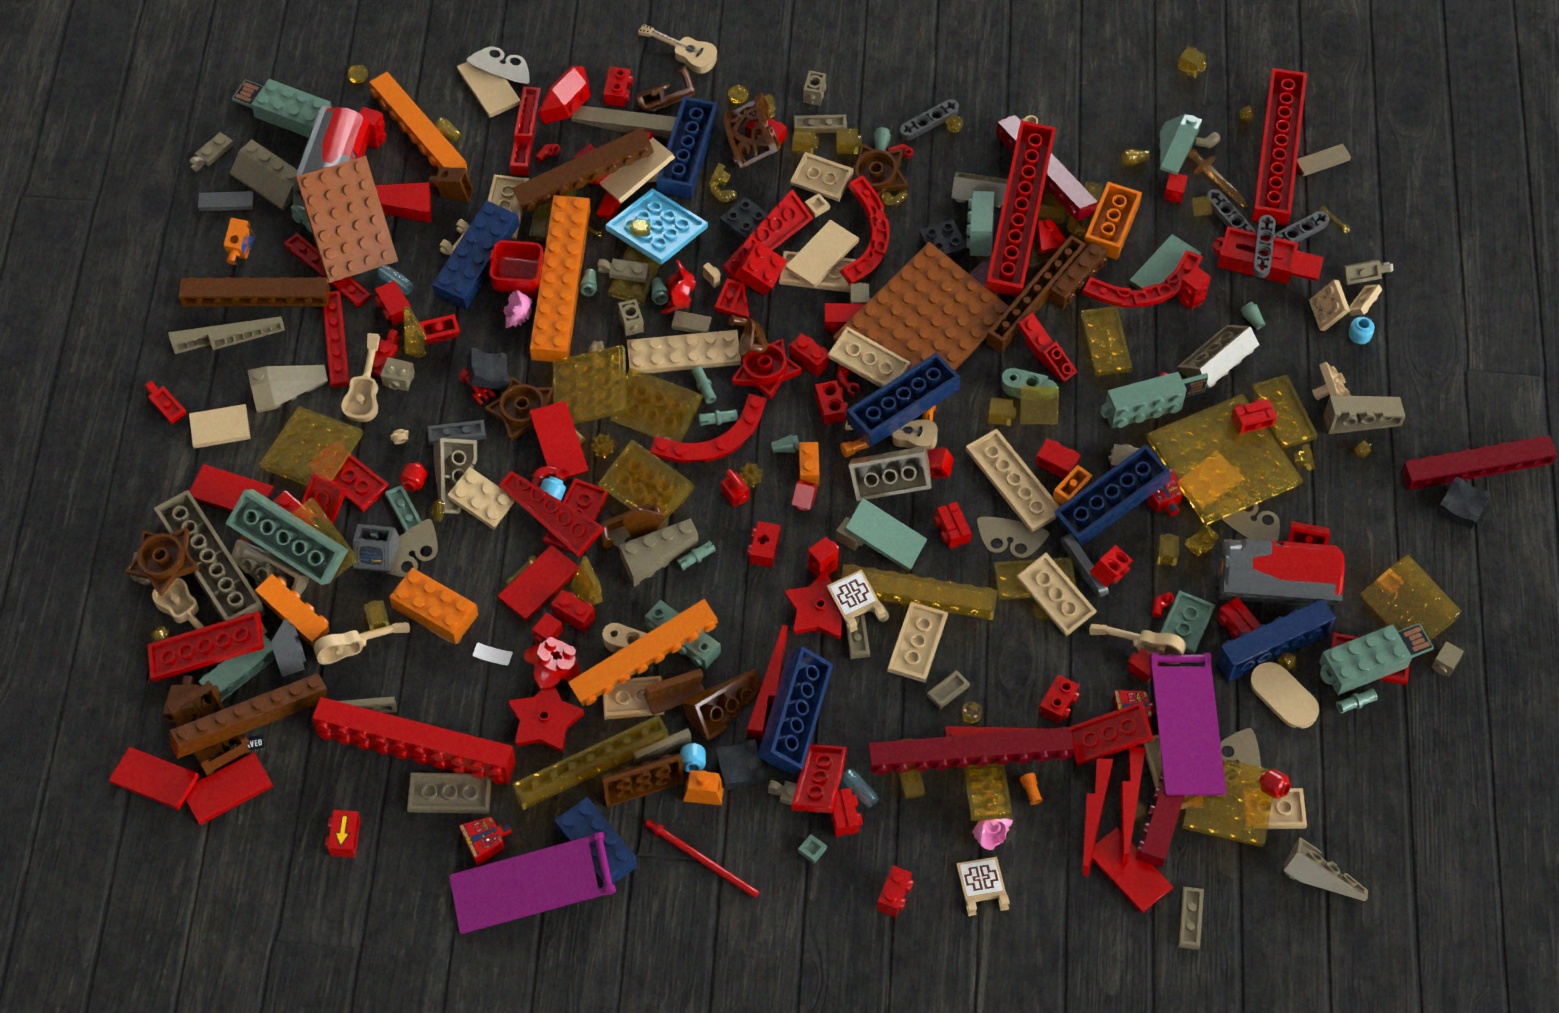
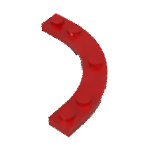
M863 175L851 181L848 187L859 200L867 214L870 225V239L865 253L840 270V274L850 286L868 276L878 266L886 253L889 243V221L886 219L883 211L884 205Z
M1186 250L1176 269L1165 278V281L1158 285L1156 283L1151 286L1142 287L1141 290H1131V288L1113 286L1090 277L1082 294L1118 307L1138 308L1156 305L1179 293L1182 279L1196 266L1199 267L1203 256Z
M749 394L742 415L736 424L725 434L710 441L681 443L655 436L650 455L678 463L709 462L725 457L740 448L753 435L761 420L767 398Z

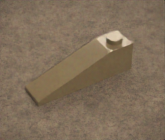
M325 365L266 366L248 370L257 413L281 407L282 403L288 400L293 401L298 395L310 392L328 383Z
M440 438L434 443V468L440 513L460 514L461 507L449 500L447 495L469 467L474 468L477 461V440Z
M239 539L235 543L231 554L232 558L246 574L249 573L257 586H260L273 574L276 578L278 576L281 577L290 591L293 589L301 595L306 589L310 577L269 551Z
M1301 837L1297 839L1284 863V871L1289 878L1362 901L1367 900L1368 890L1349 874L1340 873L1337 864L1323 859L1320 856L1322 852Z

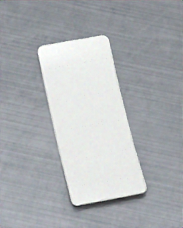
M481 643L476 644L473 652L474 657L501 665H508L513 652L496 649Z

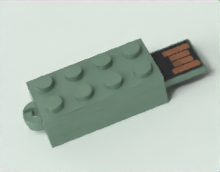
M245 79L232 97L234 102L252 108L255 118L310 138L321 106L332 108L330 101L268 79L264 86Z
M1179 372L1108 390L1106 402L1101 406L1100 412L1104 418L1108 419L1111 428H1122L1134 422L1140 423L1149 418H1159L1164 414L1177 413L1182 410L1185 397L1205 392L1208 374L1205 373L1182 380Z
M1420 623L1398 632L1394 625H1390L1324 651L1319 660L1322 667L1320 676L1325 683L1332 684L1337 695H1340L1408 668L1413 657L1431 651L1434 647Z

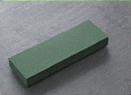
M402 485L385 492L405 532L421 522Z

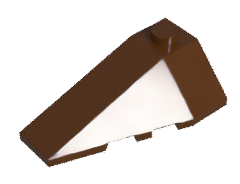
M757 670L747 671L697 693L682 702L688 721L706 741L722 733L727 728L730 720L736 718L739 714L738 711L745 703L748 704L761 689L762 684Z

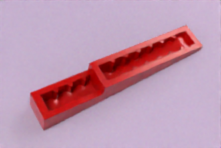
M523 87L510 161L511 176L528 177L541 88Z
M782 625L747 727V738L763 739L768 704H773L781 678L787 640V625Z
M1146 747L1129 748L1127 755L1128 781H1122L1120 789L1122 863H1127Z
M1097 758L1095 794L1087 793L1083 876H1088L1113 771V759Z

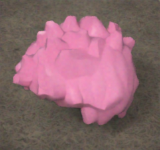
M518 290L513 291L508 297L509 304L503 310L506 315V328L512 325L514 327H517L518 324L522 325L521 322H526V319L529 320L532 312V299Z
M993 813L990 815L985 814L978 821L972 833L980 846L984 849L993 850L995 846L1004 842L1006 833L1009 831L1008 827L1013 822V820L1008 819L1009 815L1005 816L1003 813L1000 815H993Z

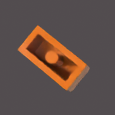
M799 442L800 479L819 484L818 442Z
M1077 465L1054 489L1053 499L1059 506H1062L1091 485L1093 475Z

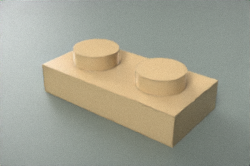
M1365 285L1349 306L1350 311L1348 313L1350 315H1364L1367 313L1372 303L1377 300L1378 295L1382 291L1380 285Z

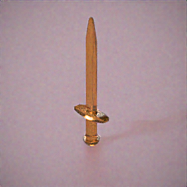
M1192 149L1189 151L1188 157L1192 158L1199 165L1194 171L1195 175L1205 171L1234 201L1248 208V204L1242 195L1211 166L1215 160L1214 156L1204 160L1197 154V150Z

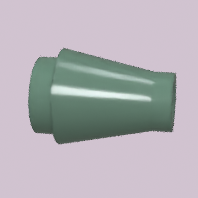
M880 127L873 133L875 150L886 151L891 134L889 129Z
M593 269L585 271L579 286L581 293L585 296H592L597 291L596 272Z
M656 277L651 281V299L656 304H665L668 301L669 292L662 279Z
M1250 302L1241 308L1242 316L1256 330L1265 326L1266 323L1257 304Z
M791 434L771 442L773 453H796L799 450L797 435L793 436Z

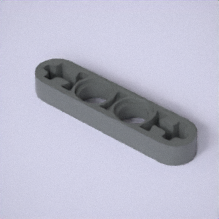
M952 99L946 100L902 124L900 127V137L903 140L910 141L955 117L959 111L958 102ZM939 114L941 115V117L935 119L932 117V115ZM923 121L927 123V125L919 126L917 123Z
M1213 189L1208 192L1206 198L1207 205L1226 226L1256 233L1255 229L1221 191ZM1227 208L1230 210V213H1223L1221 209ZM1237 220L1241 225L1235 226L1232 224V221Z
M1324 211L1315 212L1275 233L1274 237L1298 243L1326 228L1330 220L1329 215ZM1302 225H1308L1311 230L1306 231L1302 229ZM1293 232L1296 234V238H1290L1287 233Z
M1270 215L1262 216L1258 223L1253 273L1259 278L1268 276L1271 268L1276 222ZM1265 223H1268L1269 225L1268 230H1264ZM1266 236L1270 241L1264 242L1260 237ZM1266 251L1268 256L1263 257L1258 252ZM1261 263H1264L1263 270H1260Z
M1067 534L1061 537L1060 542L1063 549L1096 597L1101 598L1109 593L1108 587L1106 588L1089 572L1094 566L1073 535Z

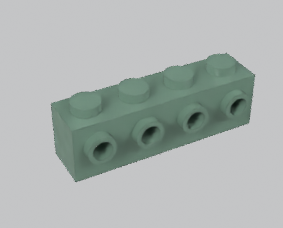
M660 600L645 615L646 627L649 631H652L679 613ZM702 632L695 641L684 643L678 652L690 657L696 666H702L704 669H707L721 654V644L705 632Z

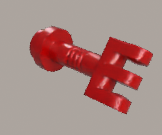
M465 368L459 373V379L461 382H467L470 385L468 368ZM471 386L476 392L473 395V399L480 407L484 405L480 398L487 403L490 399L486 394L492 399L496 396L489 388L482 389L481 387Z

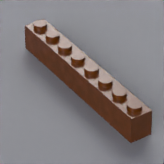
M643 127L512 189L523 213L530 212L538 206L550 203L554 195L565 196L570 191L582 188L585 184L597 181L602 176L614 173L624 166L633 164L634 161L648 157L654 151Z
M1070 235L988 331L986 341L988 346L1000 353L1007 348L1021 331L1016 324L1030 313L1035 315L1047 301L1051 286L1085 250L1086 244Z
M323 277L181 278L178 297L182 307L328 306L330 285L328 279Z
M314 674L171 729L169 732V744L177 759L317 705L320 697L326 698L327 687L319 674Z

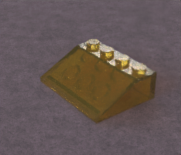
M630 368L610 420L653 437L658 436L682 442L698 411L703 395Z
M634 440L629 442L597 484L631 510L647 504L660 506L663 512L661 523L685 502L695 488L691 481Z
M1409 554L1391 566L1360 594L1388 626L1394 625L1398 632L1420 623L1429 640L1454 623L1462 612Z

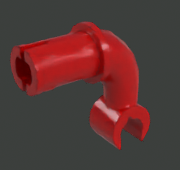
M838 365L836 372L838 384L847 390V395L850 398H855V393L851 390H856L860 393L859 385L848 381L847 377L850 375L851 370Z
M543 466L537 469L534 474H531V483L540 488L543 479L547 476H556L558 479L566 481L567 479L559 474L563 471L569 473V471L565 467Z

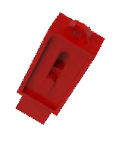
M1227 226L1225 237H1219L1213 243V251L1219 255L1217 267L1255 276L1253 273L1257 233ZM1266 236L1260 237L1264 242L1270 241ZM1274 237L1271 268L1268 276L1264 277V279L1289 284L1290 277L1293 275L1318 281L1324 257L1297 251L1299 243ZM1266 251L1258 252L1263 257L1268 256ZM1264 263L1260 264V270H1263Z

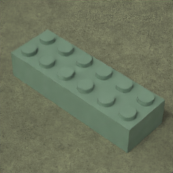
M254 489L243 491L226 522L228 526L321 585L332 581L348 552L347 548Z

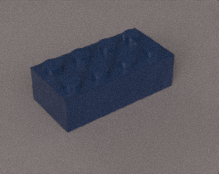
M588 797L554 820L556 831L565 842L588 837L598 832L604 833L605 840L603 842L612 884L637 867L636 856ZM590 843L597 882L601 887H604L596 844Z

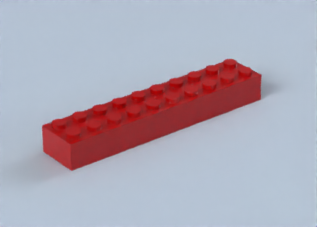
M1272 68L1268 84L1251 221L1259 222L1262 216L1270 215L1275 219V225L1288 226L1292 208L1307 73Z
M1020 121L985 286L991 292L1015 297L1022 293L1056 127Z
M320 697L312 717L317 734L322 739L338 740L344 745L353 744L364 750H368V748L373 749L383 755L388 753L395 755L399 759L405 760L408 758L422 765L427 763L438 769L443 770L446 768L459 774L470 773L476 779H483L484 776H487L496 784L505 783L509 785L516 765L513 746Z

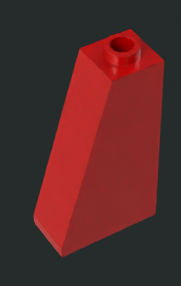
M429 182L375 185L384 215L432 222Z

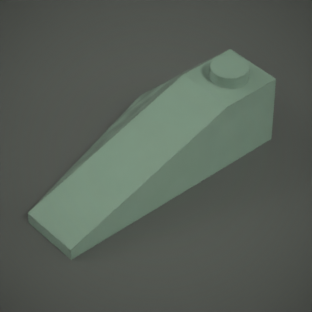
M1184 114L1164 123L1159 133L1160 170L1175 175L1178 174L1198 136L1202 119Z

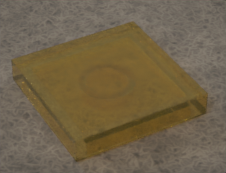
M1021 386L1020 424H1058L1059 387Z

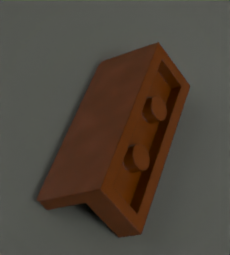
M701 668L647 685L643 696L651 713L655 715L682 706V702L704 691L701 683L704 675Z

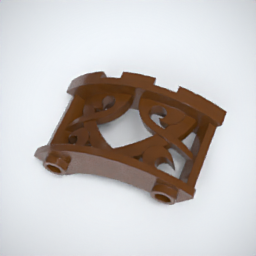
M762 92L755 96V100L735 110H725L722 117L726 134L734 153L733 160L741 169L779 151L781 148L773 126L768 125L767 120L770 119V106ZM746 119L751 122H759L752 129L751 138L739 134V130ZM753 147L755 156L745 160L743 151L747 149V153L751 155ZM759 148H770L762 153L759 151Z
M208 680L203 686L176 701L170 700L165 703L178 727L187 724L190 719L194 720L193 715L200 719V715L208 716L215 713L216 711H213V709L216 707V704L220 711L225 709L219 698L222 694L217 685L213 686ZM209 693L212 698L211 704H206L203 699L202 708L198 707L196 699ZM193 701V707L180 709ZM240 734L214 744L213 748L209 746L207 749L194 752V755L205 774L209 776L215 773V769L244 753H250L248 748L250 742L245 734ZM232 739L236 740L239 745L225 752L221 748L222 745L232 747L229 741ZM218 752H220V753L222 754V755L216 757L215 759H213V758L217 755Z

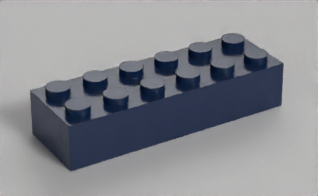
M683 96L667 145V149L673 153L675 158L658 173L656 180L659 193L692 199L718 118V103Z
M486 200L432 284L434 296L467 310L490 273V256L494 245L501 240L510 241L519 227L518 214Z
M936 352L847 409V423L869 447H872L960 390V376Z
M1145 444L1054 511L1056 521L1068 534L1073 535L1081 547L1170 482V470Z
M1324 599L1317 602L1312 601L1302 609H1294L1285 617L1279 616L1275 618L1270 624H1262L1250 633L1244 632L1233 641H1225L1221 645L1216 665L1227 682L1233 681L1252 672L1262 663L1276 661L1329 636L1336 617Z
M803 646L788 652L757 755L758 758L787 774L803 770L833 667L832 663Z

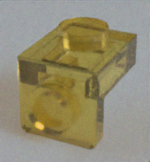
M1205 524L1197 534L1186 540L1185 545L1199 557L1212 549L1219 535Z

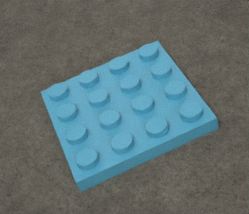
M653 188L606 224L608 232L660 265L708 227V222Z

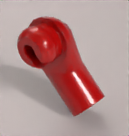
M547 144L537 153L535 159L542 163L547 156L558 155L561 148L558 144Z
M905 144L887 148V151L902 149L904 158H911L914 153L913 149Z
M1163 593L1154 599L1153 617H1161L1162 608L1174 601L1172 593Z

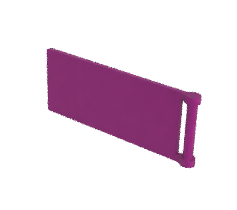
M1150 653L1165 795L1224 796L1226 794V785L1211 668V654L1158 655L1157 653ZM1158 663H1203L1204 667L1158 666Z
M594 833L588 837L451 874L450 882L460 933L472 932L595 897L614 894L616 889L615 885H612L603 842L605 840L604 833ZM590 843L596 844L604 882V887L600 889L598 887Z

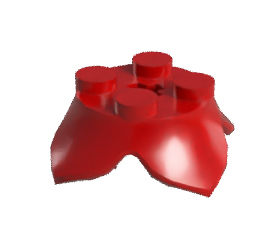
M676 260L679 270L667 280L671 300H668V304L661 311L662 314L678 309H688L691 298H689L690 291L694 290L696 280H694L693 274L689 273L679 260Z
M549 637L546 641L532 646L523 654L525 661L528 664L534 665L533 675L540 689L553 687L561 679L569 682L580 675L579 665L575 657V648L553 637Z

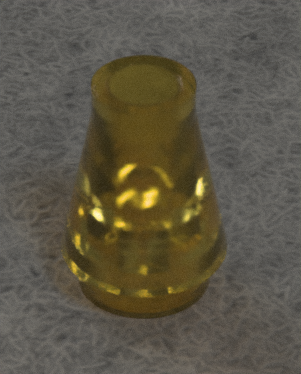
M441 117L436 122L435 127L443 136L457 141L461 136V132L447 118L443 119Z
M1128 148L1122 153L1124 165L1132 166L1150 160L1148 150Z

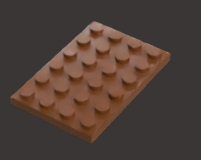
M366 156L295 176L329 283L398 261Z

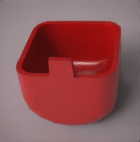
M498 241L494 245L493 250H491L490 278L493 289L498 292L507 293L518 290L529 298H536L539 293L544 260L543 247L535 242Z

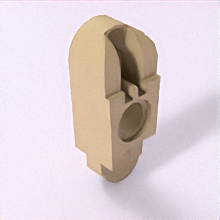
M619 623L608 624L602 633L605 647L615 653L647 634Z

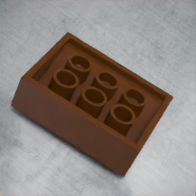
M681 754L664 755L658 760L645 761L639 766L633 768L626 767L620 772L614 774L607 773L598 778L599 788L606 808L683 784Z

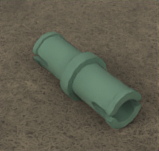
M698 366L692 370V374L697 382V388L702 392L707 404L713 403L717 397L711 387L712 383L707 379L702 366Z
M736 409L722 412L715 410L714 413L698 414L700 426L709 424L721 425L724 422L738 421Z
M709 540L697 549L693 548L690 550V553L677 559L678 565H681V570H685V568L695 562H701L702 558L715 552L716 549L714 545H711L712 542Z
M1370 689L1360 694L1354 693L1347 699L1337 701L1336 706L1340 713H1344L1354 708L1360 709L1367 703L1377 701L1378 698L1375 690Z

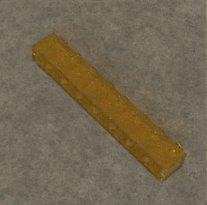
M855 564L843 565L841 579L862 569L880 601L910 605V602H914L949 613L993 620L998 590H993L989 587H974L971 584H957L953 581H939L931 577H916L913 574H899L895 571H881L873 567L864 568Z
M657 715L513 783L514 794L522 809H527L634 758L633 753L668 737V730L660 716Z

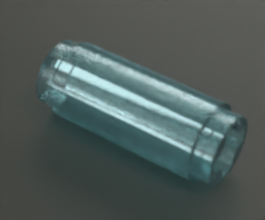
M383 265L379 269L378 275L387 283L395 280L403 294L408 295L412 291L413 284L393 268Z
M849 769L843 774V782L851 788V791L856 794L864 805L869 808L878 801L877 794L856 771Z

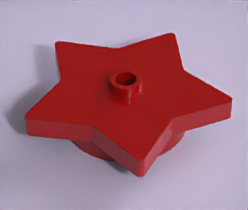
M779 339L771 344L768 343L769 346L763 353L750 352L745 357H741L743 364L732 378L733 385L755 386L768 398L772 399L781 382L801 375L802 368L786 357L783 339Z
M826 571L809 587L785 591L786 598L796 611L795 635L812 631L825 633L836 639L841 638L843 616L827 589V585L831 584L832 581Z
M555 686L541 689L531 698L509 701V705L519 721L515 739L517 747L536 743L547 745L559 752H563L568 728L584 715L582 708L562 701Z

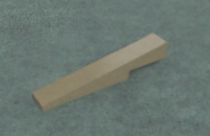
M580 106L571 119L573 122L626 134L643 127L644 131L651 132L655 136L670 139L677 117Z
M280 316L168 332L174 353L178 354L211 345L212 349L216 350L281 332L285 328Z

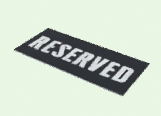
M263 734L247 737L250 742L248 745L250 751L265 748ZM236 740L229 741L232 747H228V751L239 745Z

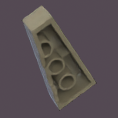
M1330 395L1323 416L1328 434L1402 426L1405 412L1400 397Z
M690 518L620 544V557L633 586L636 587L646 577H651L654 575V572L662 567L665 568L675 558H680L691 549L699 545L698 532Z

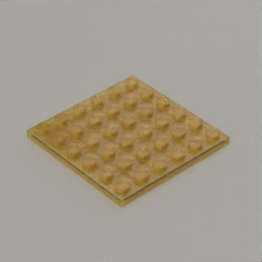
M1243 394L1149 432L1146 436L1164 465L1168 469H1173L1180 489L1205 525L1301 485L1303 479L1267 428L1238 434L1231 420V414L1236 405L1241 403L1244 405L1250 404Z

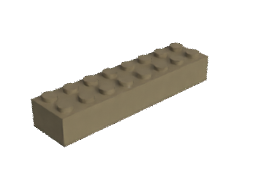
M189 490L154 508L157 518L167 534L183 528H188L190 531L187 553L200 568L198 571L193 572V575L223 621L256 611L260 613L261 617L265 615L263 605Z

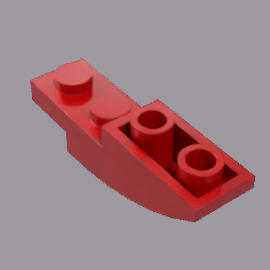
M1033 313L1028 314L1016 324L1025 336L1024 342L1029 349L1061 382L1064 383L1078 372L1057 341L1053 343Z

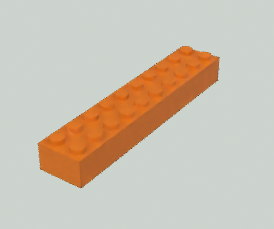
M553 196L530 345L531 360L568 363L590 217V198Z

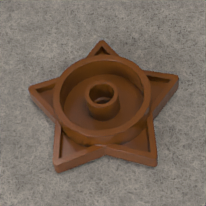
M862 144L856 165L852 167L854 174L850 182L863 175L879 198L885 192L908 189V184L899 170L903 150H874Z
M511 377L510 383L501 398L487 405L485 410L486 413L504 422L509 440L513 441L529 429H534L529 411L548 406L554 390L553 387L535 388Z
M183 528L170 534H156L143 530L141 546L137 557L125 569L126 573L131 576L149 579L158 594L163 596L177 577L198 571L200 568L187 553L190 535L188 528Z

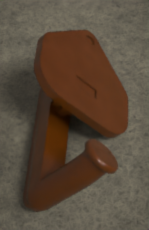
M686 66L681 67L677 71L681 74L686 88L664 95L663 89L670 87L669 83L652 87L635 95L638 106L645 111H656L682 101L683 96L692 97L695 94V89ZM651 94L653 97L658 95L659 99L645 103L643 96Z
M729 316L728 323L730 326L739 325L744 327L738 348L741 357H745L750 352L763 353L767 350L769 345L759 323L750 318Z
M647 504L603 521L600 524L605 528L601 533L603 547L607 549L613 546L614 542L610 538L609 531L622 526L626 527L633 539L657 531L663 520L661 507L656 504Z

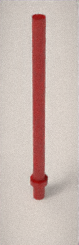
M650 819L646 821L645 826L652 830L655 836H661L753 898L759 895L758 890L665 830L663 825H657Z

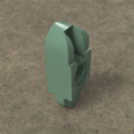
M1016 368L1007 369L1002 374V388L1009 396L1037 401L1038 398L1049 400L1057 395L1058 386L1053 380H1049L1048 376Z

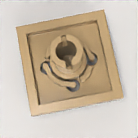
M1338 280L1331 281L1309 299L1319 330L1326 331L1350 311Z
M1327 362L1320 364L1319 366L1326 384L1312 390L1315 398L1320 400L1327 395L1351 396L1349 390L1344 386L1346 381L1342 373H1338L1334 366L1331 367Z

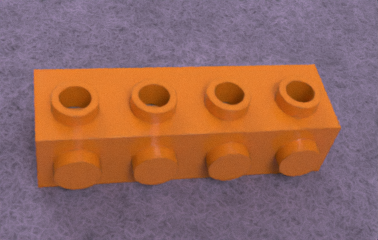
M271 574L255 589L256 595L283 621L288 619L290 625L294 624L297 634L313 648L315 642L329 632V622L322 615L318 616L315 614L314 608L308 602L304 604L300 600V595L292 589L290 591L281 577L278 576L276 578Z

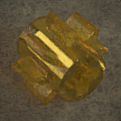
M599 433L596 438H592L591 451H595L596 456H604L605 458L609 453H613L614 440H610L609 434L606 436Z
M747 463L744 468L740 467L741 474L739 476L746 485L754 487L757 482L761 483L762 469H757V464Z

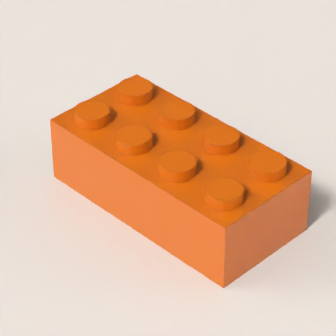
M1107 182L1085 236L1084 243L1086 248L1093 241L1107 250L1106 257L1118 260L1139 208L1142 192Z
M411 568L389 596L393 609L454 644H457L478 616L475 603L414 568Z

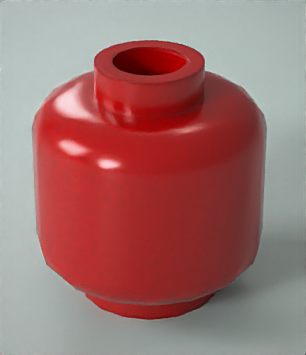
M418 462L405 465L400 475L402 487L411 492L420 490L427 479L428 473L424 466Z
M1270 769L1267 773L1263 772L1259 779L1261 791L1274 799L1285 797L1290 791L1291 783L1286 774L1276 769Z

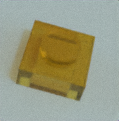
M1210 196L1192 198L1194 217L1212 215Z

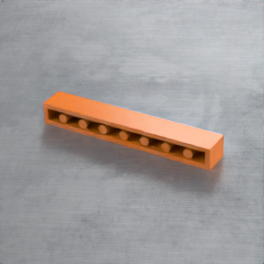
M388 72L369 81L371 87L369 91L372 97L378 99L383 110H387L391 119L398 122L400 129L408 134L413 144L416 143L420 152L428 157L433 167L436 166L438 171L442 167L466 168L467 170V164L463 157Z
M703 599L568 683L582 706L585 704L587 706L591 705L601 694H609L614 690V686L619 683L621 685L631 680L632 675L636 673L641 674L653 662L657 664L664 660L666 654L679 651L684 643H691L698 639L699 634L702 632L713 630L716 627L715 624L718 623L717 618L706 600Z

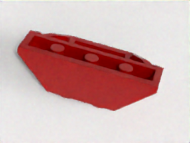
M571 66L549 88L543 99L542 106L538 109L543 124L570 118L591 96L589 79L584 66Z

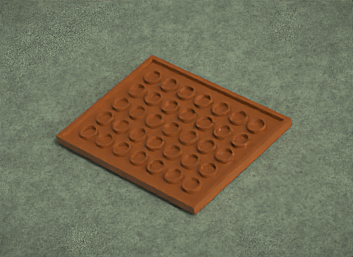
M928 242L833 336V340L837 342L845 328L849 327L911 362L908 370L937 352L955 371L987 338L988 331L1009 306L932 243Z

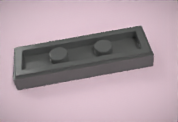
M253 191L199 193L198 209L199 211L253 210L254 193Z
M484 420L427 426L429 445H434L440 438L486 439Z

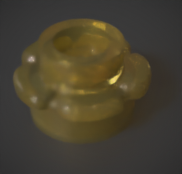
M1251 106L1241 109L1238 112L1240 120L1248 121L1252 119L1255 109L1253 110Z
M958 116L947 118L948 130L958 132L962 128L963 120Z
M1366 441L1360 443L1354 449L1357 457H1366L1372 451L1370 449L1371 443L1368 444Z
M164 625L155 629L151 633L152 641L157 642L167 639L169 637V629H166Z
M1283 652L1278 658V663L1288 671L1289 669H1295L1296 658L1291 653Z

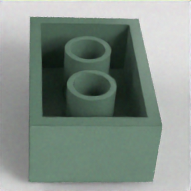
M973 191L972 198H969L968 209H971V211L968 212L967 222L970 223L967 225L966 236H970L967 237V248H970V256L992 257L995 192Z

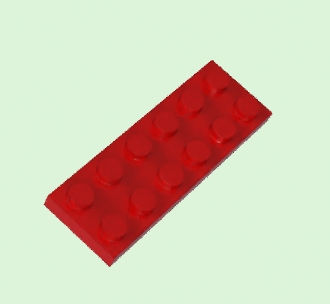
M256 611L148 644L150 679L153 682L264 649L260 613Z

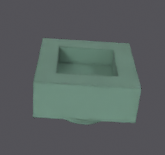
M810 834L799 847L798 853L815 864L826 851L827 845Z

